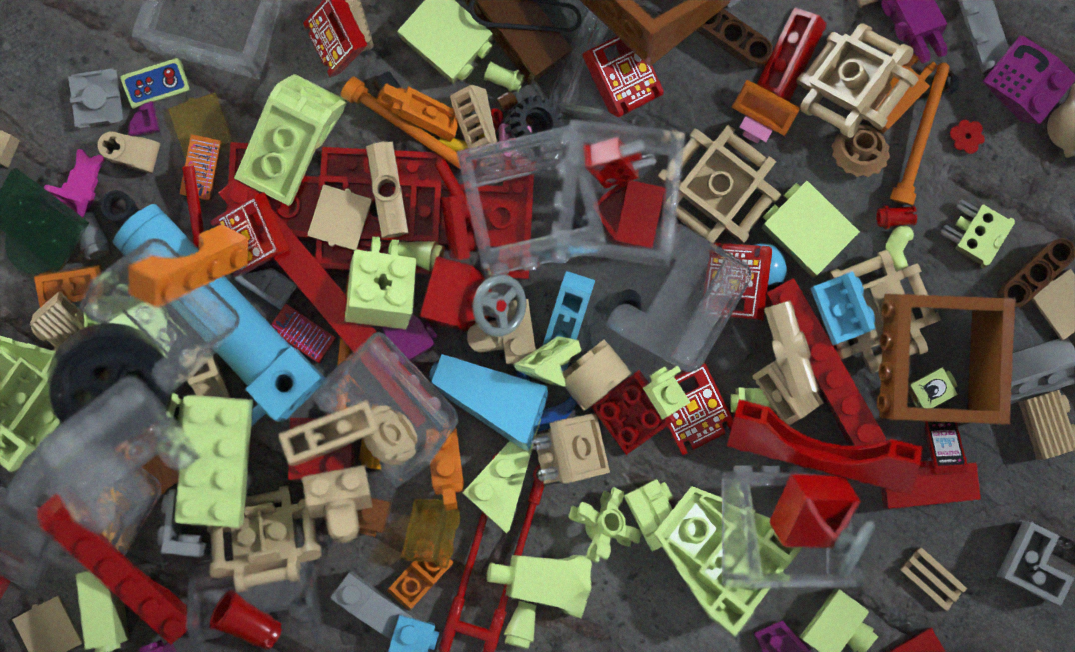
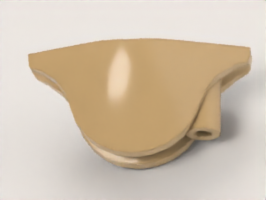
M1075 84L1072 85L1067 100L1052 112L1047 125L1050 139L1055 145L1064 150L1066 158L1075 156Z

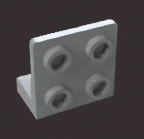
M169 490L168 496L164 495L161 511L162 514H166L165 526H161L158 533V545L162 546L161 553L197 557L209 555L210 542H202L201 535H180L182 523H175L178 490Z

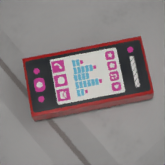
M925 421L924 429L934 473H966L967 463L957 422Z

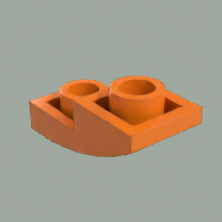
M431 542L387 591L410 611L454 562Z

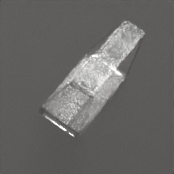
M163 0L143 1L132 37L146 50L260 79L282 0L260 1L243 53L155 30Z
M570 120V128H563L561 147L567 148L566 160H560L558 179H564L563 191H556L554 210H560L559 223L553 222L551 241L557 242V251L669 267L673 253L685 132ZM618 137L626 145L641 140L644 144L645 152L668 155L658 250L606 245L571 239L581 141L599 143Z
M579 124L457 151L481 264L486 277L499 274L507 275L509 271L518 269L532 270L539 267L540 264L549 262L563 263L571 257L579 255L593 256L600 253L601 250L607 249L591 174L585 168L584 143ZM576 165L589 227L491 249L478 187Z
M733 466V472H722V585L749 589L864 586L861 556L848 577L843 578L840 576L839 571L845 557L833 551V548H827V571L762 572L749 485H786L791 474L833 475L820 470L808 472V468L800 466H789V472H780V466H761V472H752V466ZM853 515L847 529L852 531L853 535L857 537Z

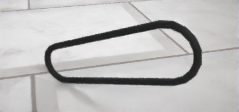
M470 0L469 3L472 18L480 25L486 27L573 32L579 28L582 22V16L577 7L558 1L527 0L572 9L577 15V23L573 27L563 28L486 22L476 16L473 7L475 0Z

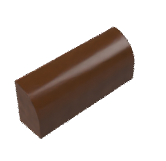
M464 0L469 7L470 0ZM475 0L473 5L476 16L486 22L555 27L536 2L527 0ZM486 27L493 33V39L517 70H520V74L525 76L524 79L529 85L555 68L573 50L560 32Z

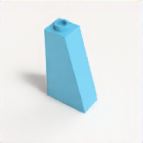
M441 354L439 363L434 362L429 376L435 391L523 450L529 451L549 396L547 386Z

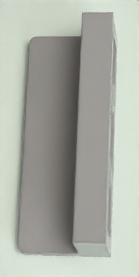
M1068 337L1063 341L1059 338L1013 353L1011 404L1075 384V348Z

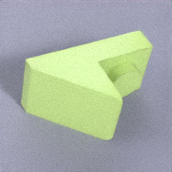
M557 336L515 363L514 366L517 371L544 383L565 387L566 384L560 366L569 363L573 356L581 352V347L576 339Z

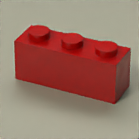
M932 460L920 461V467L911 494L894 492L888 488L881 487L883 508L891 509L981 500L977 462L967 463L966 473L935 474Z

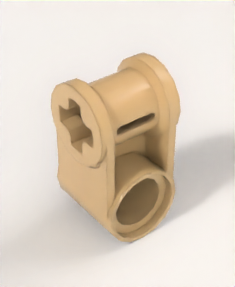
M116 132L104 133L99 138L97 145L99 153L106 160L146 173H153L160 143ZM116 141L120 149L114 150L111 154L107 146L113 145Z

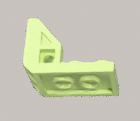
M296 74L277 83L268 97L234 179L262 193L265 192L266 195L288 206L291 205L315 150L324 143L344 112L348 101Z

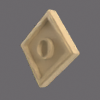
M596 413L549 423L563 484L610 473Z

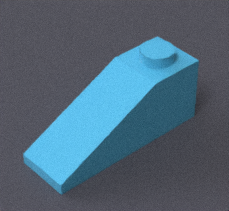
M566 271L543 345L557 336L577 340L595 280ZM569 363L560 366L562 373L568 368Z

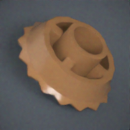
M859 125L857 133L852 138L842 133L836 135L835 142L831 145L834 150L832 156L837 160V166L842 167L846 173H853L856 177L864 175L869 178L872 174H879L882 168L887 167V160L890 158L888 152L889 145L885 142V138L875 128L867 125Z

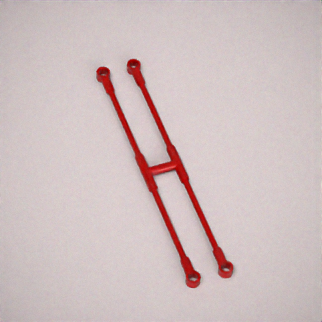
M540 465L535 467L533 471L534 481L529 494V506L514 555L522 556L536 506L540 504L545 487L544 480L542 481L536 476L537 470L541 468ZM483 512L478 522L457 595L452 600L438 647L439 652H450L456 632L485 641L482 652H495L507 614L505 609L509 596L506 595V584L489 629L460 621L465 602L464 595L488 516Z

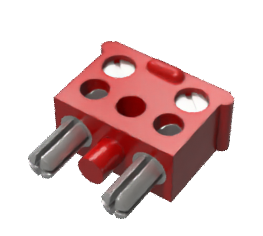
M616 137L583 146L585 168L607 189L617 184L638 179V169L656 163L653 154L642 156L641 152L644 151V144L641 140L625 145Z

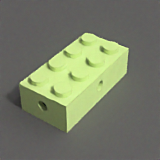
M199 395L185 396L175 523L240 527L243 525L253 400Z

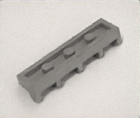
M958 0L982 73L991 71L1009 49L993 0Z

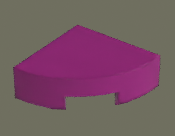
M153 101L147 102L138 108L128 125V136L140 137L160 132Z

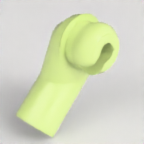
M898 226L895 228L886 242L885 249L889 251L896 271L908 267L903 250L908 241H911L914 237L913 230L908 226Z

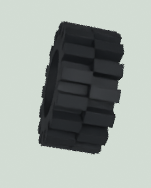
M536 95L533 98L530 96L520 101L508 111L507 114L509 116L505 118L504 123L509 124V126L504 128L505 134L511 133L512 136L508 140L510 143L513 141L517 142L514 147L517 150L524 148L523 153L529 154L532 152V155H537L559 142L558 139L562 137L563 132L559 130L564 128V122H558V120L563 116L561 112L558 114L554 112L558 108L555 104L552 106L548 105L550 102L548 98L541 101V96ZM528 115H533L540 121L543 128L541 136H535L527 128L526 117Z

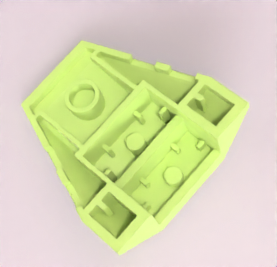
M0 336V464L8 471L13 472L45 454L64 426L53 411L48 389L49 365L56 351ZM77 390L73 395L82 396L83 390Z
M691 486L654 535L708 616L735 637L753 614L756 606L803 547H783L769 523V517L758 514L756 510L748 507L742 508L729 503L727 499Z

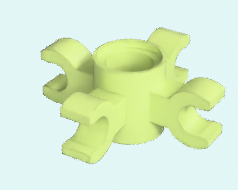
M612 487L611 493L603 491L600 498V512L584 502L580 503L579 508L571 506L568 518L578 523H584L587 535L593 540L588 548L586 557L596 563L599 562L600 557L605 560L608 559L611 550L609 545L611 537L627 547L631 545V541L637 544L640 542L642 531L635 527L626 526L625 518L621 511L618 510L622 503L624 492L615 487Z

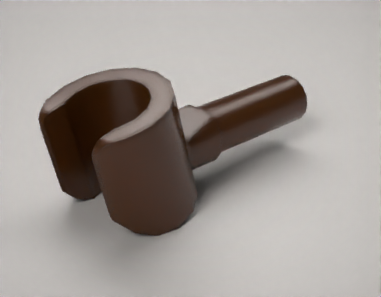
M506 92L497 98V102L504 112H507L519 103L511 92ZM531 115L526 117V122L530 126L536 121Z

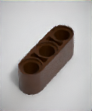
M721 9L714 15V23L703 24L696 30L751 68L763 67L772 54L771 42L766 37L725 9ZM728 29H734L739 33L740 39L729 41L725 37L724 32ZM759 46L764 50L765 56L756 59L750 54L749 48Z
M1059 238L1043 246L999 288L997 298L1009 299L1008 290L1010 287H1015L1020 292V300L1017 303L1015 302V309L1026 305L1075 258V246L1068 239ZM1054 246H1059L1064 251L1062 261L1054 258L1052 254ZM1033 266L1038 267L1042 272L1040 282L1033 280L1030 275V270Z

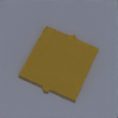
M216 92L197 99L190 97L188 102L168 108L185 158L187 157L191 134L221 140V147L233 142Z

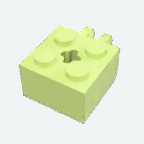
M372 237L370 252L354 250L349 270L345 322L406 329L412 315L416 258L398 256L399 240L392 239L389 244V254L379 253L381 246L380 237Z

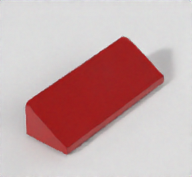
M798 8L793 9L757 85L788 102L790 101L798 85L796 80L801 73H804L826 28V22L820 15Z

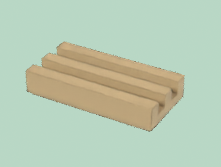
M918 547L899 569L945 611H948L953 602H956L960 594L964 593L967 589L922 547ZM921 556L956 589L952 592L917 559ZM912 565L916 567L945 593L948 598L944 601L909 568Z

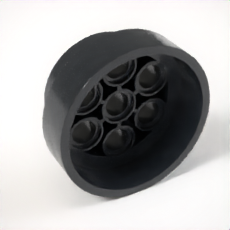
M101 323L83 328L72 334L59 346L49 365L48 389L51 406L56 417L70 432L92 442L117 444L140 436L160 419L170 399L171 379L163 352L150 336L129 325ZM98 366L107 367V369L101 373L93 371ZM131 369L139 370L137 374L132 376L125 374ZM77 390L87 391V393L82 396L73 395V393ZM114 392L119 394L116 398L113 399L105 398V396L109 393ZM141 396H150V399L147 401H137ZM90 416L99 417L93 422L85 421ZM121 419H130L121 423H117Z

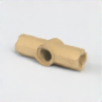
M378 142L368 145L366 149L382 238H393L409 234L393 142ZM385 183H392L396 186L394 194L390 197H383L379 194L380 187Z
M791 300L765 308L764 310L774 339L772 340L774 353L779 366L783 367L792 398L818 391L819 389L809 360L811 355L804 333L800 332Z

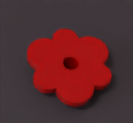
M964 119L959 122L958 126L950 130V138L955 141L954 147L956 150L964 149L968 154H973L978 150L979 145L985 141L984 135L981 134L983 127L980 122L973 121L969 123L968 120Z

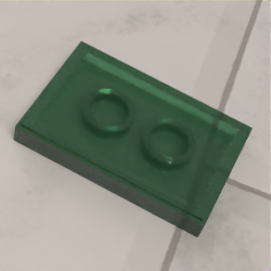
M12 169L0 189V229L55 271H61L89 222L19 169Z

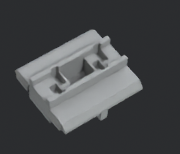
M98 70L72 74L68 77L71 93L70 103L73 108L75 127H95L96 125H109L124 120L117 70Z

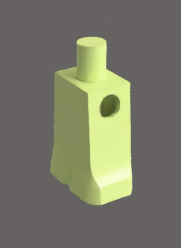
M512 555L510 566L489 564L487 582L506 584L507 596L555 606L568 615L582 618L591 590V560L586 557L587 555H572L564 559Z

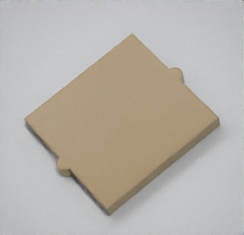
M323 184L307 236L328 242L331 247L338 245L351 250H357L372 199L351 193L350 189L344 191Z
M1069 269L1055 280H1052L1031 299L1061 341L1075 332V274Z
M59 595L41 605H32L31 610L12 619L28 652H67L83 644Z

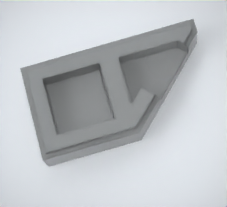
M273 268L234 278V280L280 310L287 304L297 289L292 280Z

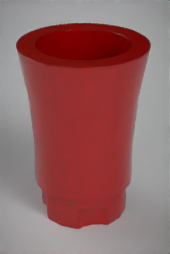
M232 589L228 590L220 598L210 619L211 629L230 634L255 647L260 646L265 650H270L282 632L279 621L274 620L271 615L246 601Z

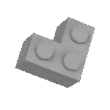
M1022 521L997 573V577L1058 606L1062 605L1074 580L1073 577L1047 565L1059 535L1033 522Z

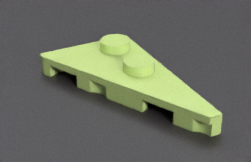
M509 441L463 492L472 503L506 534L511 527L534 444H531L530 450L526 451Z

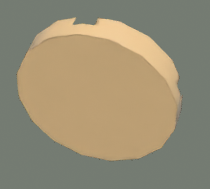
M376 406L372 409V413L379 431L363 437V440L371 453L382 462L393 466L402 465L414 456L417 450L415 449V444L418 441L414 427L406 416L399 411L395 413L390 410L391 407Z

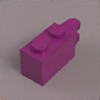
M882 0L883 11L887 16L891 17L898 39L913 48L921 63L929 62L931 58L930 51L926 45L930 43L938 57L947 55L948 48L942 37L947 22L935 0Z

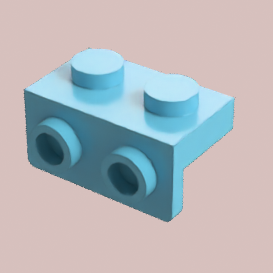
M853 271L810 288L832 345L875 330V315L872 309L866 305L862 295L864 293L863 285L860 279L855 277Z
M399 614L388 652H428V649L434 650L439 632L434 631L435 623H427Z

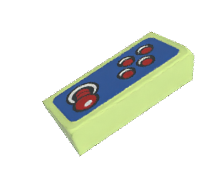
M178 58L120 76L132 109L150 101L156 102L190 91L182 62Z

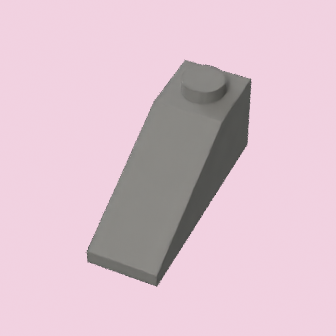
M353 571L348 573L331 596L332 600L390 640H392L399 614L417 619Z

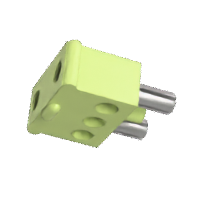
M961 199L956 208L972 217V222L961 216L956 226L965 230L964 235L947 225L943 227L941 234L958 244L955 250L981 264L980 267L982 269L987 268L1015 224V220L1013 218L1007 219L985 205L978 209ZM983 217H988L990 219V223H986L983 220ZM975 229L981 230L982 236H978L975 233ZM967 242L973 243L975 248H969Z

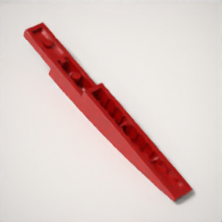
M236 179L218 192L230 208L253 195L259 194L254 188ZM273 211L289 247V250L273 259L418 428L440 409V406L372 325L345 322L347 296L283 220ZM255 214L253 215L264 242H267L266 233L258 215Z

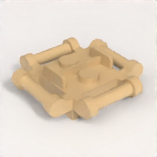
M861 23L851 36L847 34L841 36L831 32L826 39L828 43L808 70L805 73H801L796 80L801 87L809 91L801 103V112L809 116L815 115L839 128L841 133L849 138H852L857 133L859 124L863 119L869 121L873 126L883 129L888 122L886 118L908 88H913L919 80L914 73L902 67L903 64H907L912 58L913 48L906 44L899 45L873 32L872 28L864 23ZM867 42V43H869V44H871V45H873V46H875V47H877V48H879V49H881V50H883V51H885V52L891 54L892 57H890V56H888V55H886V54L880 52L879 50H877V49H875V48H873V47H871V46H869V45H867V44H865V43ZM895 77L899 79V81L891 90L892 86L890 82ZM824 97L850 111V114L847 118H844L820 105L819 101Z
M727 125L715 141H712L699 130L694 129L689 135L690 140L666 170L662 169L657 176L664 184L676 191L662 211L668 216L672 214L704 239L703 243L708 247H711L724 229L738 241L745 243L749 238L748 233L769 205L772 202L776 203L781 196L775 188L763 180L776 161L770 156L766 158L734 133L735 129L730 125ZM726 142L760 167V169L756 172L726 149L724 144ZM700 146L706 149L707 152L683 182L678 180L676 176ZM758 189L763 195L738 226L732 221V218L753 191ZM683 197L717 223L712 230L678 204Z
M887 249L878 252V256L841 271L840 269H835L829 272L832 280L851 271L854 272L855 277L880 268L884 271V277L863 285L864 293L862 295L866 305L872 309L875 315V330L854 337L855 344L852 346L849 345L848 340L836 344L838 348L836 352L840 359L861 352L870 374L878 372L879 365L882 362V354L875 356L871 348L880 344V335L883 332L881 306L884 301V294H905L900 280L908 277L915 295H928L919 274L922 272L919 264H914L896 272L892 257ZM920 307L923 318L918 320L915 319L911 310L910 338L912 342H910V355L915 353L921 355L928 352V346L920 332V328L941 320L939 313L935 312L933 308Z
M289 485L281 486L277 491L246 496L244 523L240 527L207 525V531L211 534L212 548L210 575L214 578L234 576L237 592L247 591V587L288 579L290 582L299 581L301 562L316 560L322 555L321 545L317 543L315 518L310 519L306 498L300 500L298 504H293ZM282 502V507L275 508L274 503ZM302 518L305 544L300 548L296 519ZM223 533H232L234 561H225Z

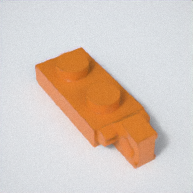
M386 83L379 91L376 102L387 109H391L392 113L449 142L455 137L459 123L453 108L409 86L407 89H397Z
M456 426L426 430L433 490L435 495L443 494L445 511L458 509L456 492L463 491L464 487Z

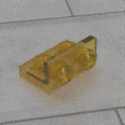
M414 499L401 557L406 561L434 562L440 568H447L449 559L453 555V542L456 529L460 524V511L458 509L445 511L443 500Z

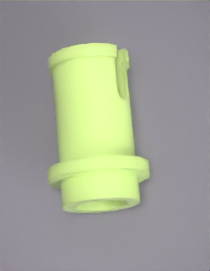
M490 62L485 72L484 80L506 87L508 92L512 93L513 91L519 92L525 76L520 74V70L514 72Z

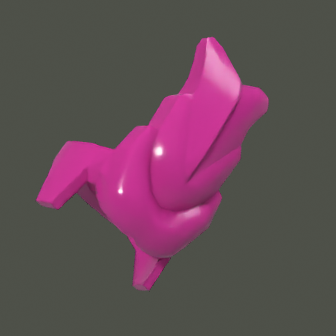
M78 149L76 152V165L70 171L67 183H63L61 188L50 185L44 186L41 208L49 210L52 203L56 201L59 209L67 214L77 216V219L82 221L85 213L94 203V190L98 183L97 176L105 162V158L101 155L90 158L84 150Z

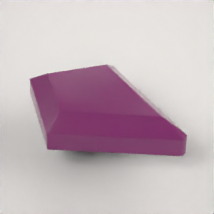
M783 620L754 632L762 652H811Z

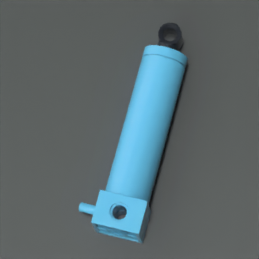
M119 190L110 191L102 198L100 206L103 215L120 228L113 239V244L132 264L152 255L164 258H180L190 256L199 251L195 244L164 214L157 204H151L140 210L133 198ZM124 200L125 210L119 215H114L112 210L114 203ZM225 276L169 302L248 386L246 390L257 403L252 410L251 427L265 414L272 417L275 421H286L328 381L298 349L290 346ZM287 377H291L293 386L290 391L284 393L281 387L282 382Z

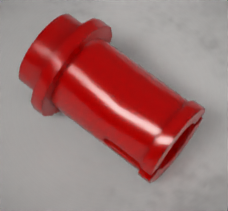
M884 205L882 209H877V224L879 227H884L885 230L890 229V226H914L917 224V214L913 215V213L917 212L916 207L889 208L888 205Z

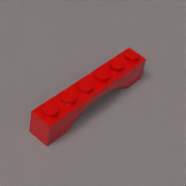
M792 278L769 291L766 295V302L769 307L791 300L800 332L804 333L811 355L809 360L816 383L826 399L848 445L863 446L877 444L886 440L884 433L795 279Z
M741 399L738 401L727 446L736 448L739 451L763 455L773 460H782L797 464L803 468L820 470L833 476H842L864 484H872L906 494H911L920 467L922 447L893 439L863 446H841L825 443L807 437L791 428L770 407Z
M59 490L37 510L39 526L170 645L194 625L190 608L168 588L152 580L131 563L104 536L84 510L62 490Z

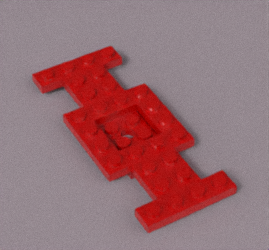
M231 142L228 184L234 180L249 143ZM322 147L319 177L304 176L291 205L288 206L266 195L272 210L283 220L297 238L315 239L307 236L323 184L344 191L350 189L351 193L372 199L371 206L376 202L372 190L373 184L367 149ZM394 150L409 234L393 238H382L379 218L372 216L369 209L357 250L370 252L371 241L361 240H372V237H380V242L395 239L399 240V244L401 241H437L438 245H448L441 198L452 195L445 183H443L434 165L444 158L435 152ZM504 156L503 186L459 184L490 238L479 244L472 233L474 247L500 248L498 275H508L514 279L529 280L535 157ZM385 183L380 187L379 194L383 197H390L394 194L396 186L392 183ZM466 222L467 232H472ZM316 240L315 259L323 269L350 270L354 250L338 245L331 247L328 242ZM381 242L379 253L389 254L388 249L391 242ZM416 265L415 274L431 275L432 271Z

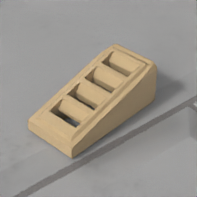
M469 85L450 95L453 110L470 154L476 156L498 145L486 89ZM480 122V126L475 128L474 125ZM484 133L485 137L477 141V136Z

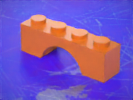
M221 224L199 234V251L195 254L180 258H164L152 255L129 266V294L154 308H158L248 265V237Z

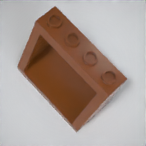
M580 0L649 67L730 3V0H686L659 17L652 19L633 0Z
M884 294V301L881 306L883 332L880 335L882 362L878 369V375L881 380L880 394L877 398L879 418L1010 424L1015 299ZM912 307L972 310L968 410L907 407Z

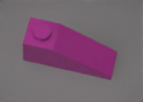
M414 314L411 315L406 329L381 326L404 364L409 363L436 346L433 339L437 337V334L429 321L422 323L419 317Z

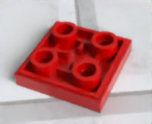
M460 196L442 197L441 202L449 257L457 260L468 259L470 251H474L472 232H467L465 220L470 219L468 202L462 201Z
M640 370L591 405V408L626 455L676 420L672 414L662 420L643 389L649 382Z

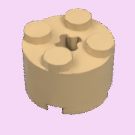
M604 339L562 374L566 384L565 389L583 410H586L629 376L631 372Z

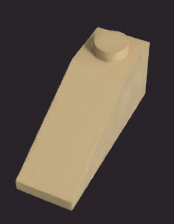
M365 401L281 433L279 438L288 463L290 465H299L375 433L379 429L369 402Z

